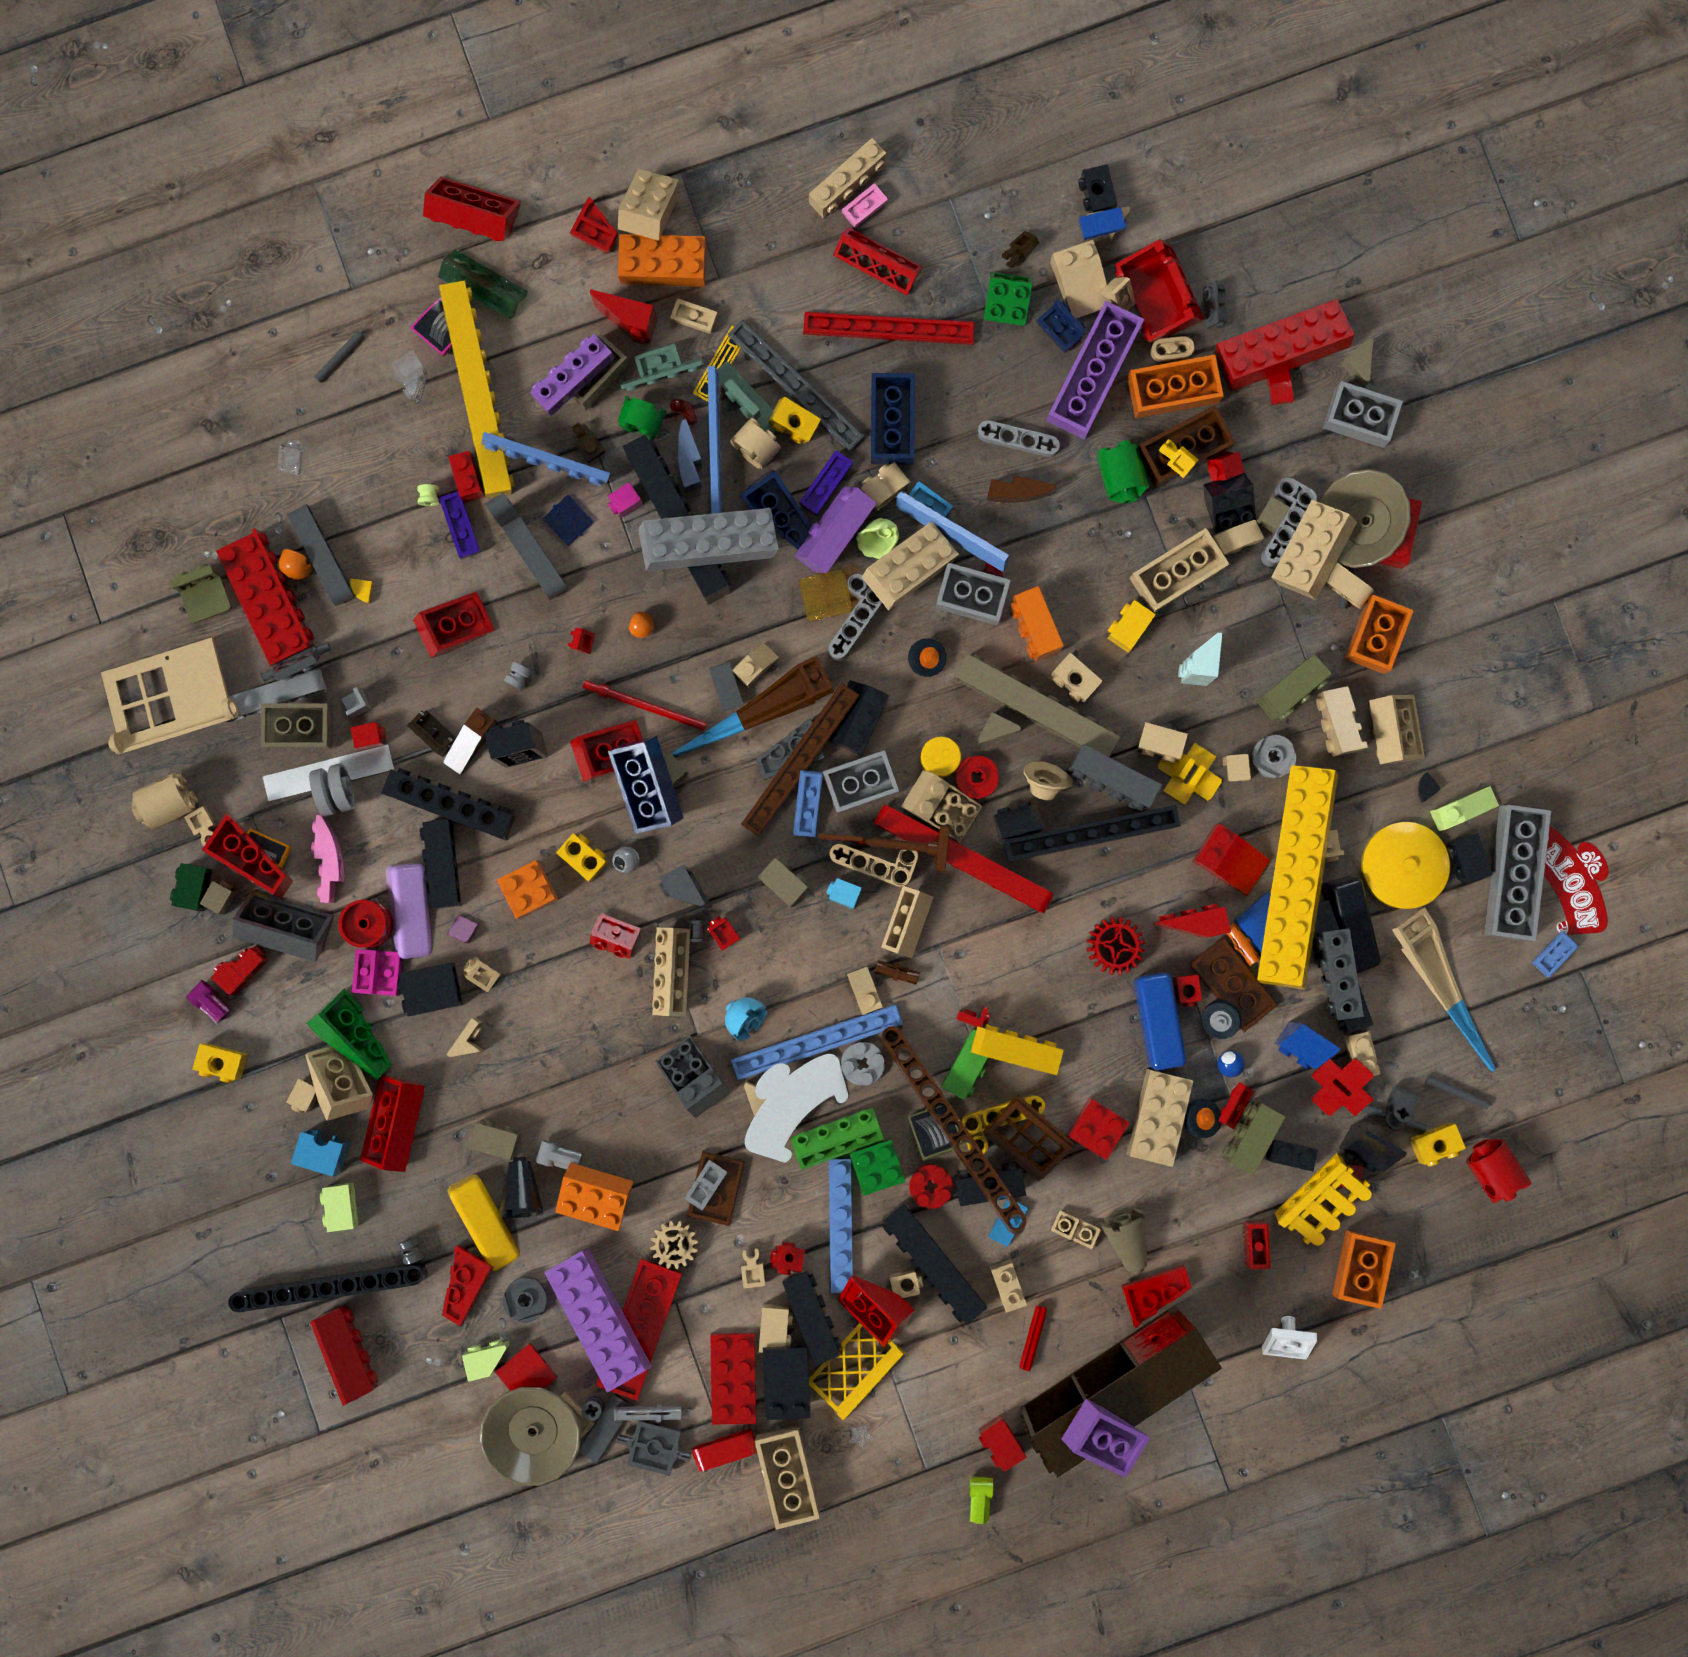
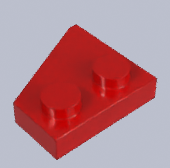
M588 197L570 231V235L609 254L618 234L594 204V201Z

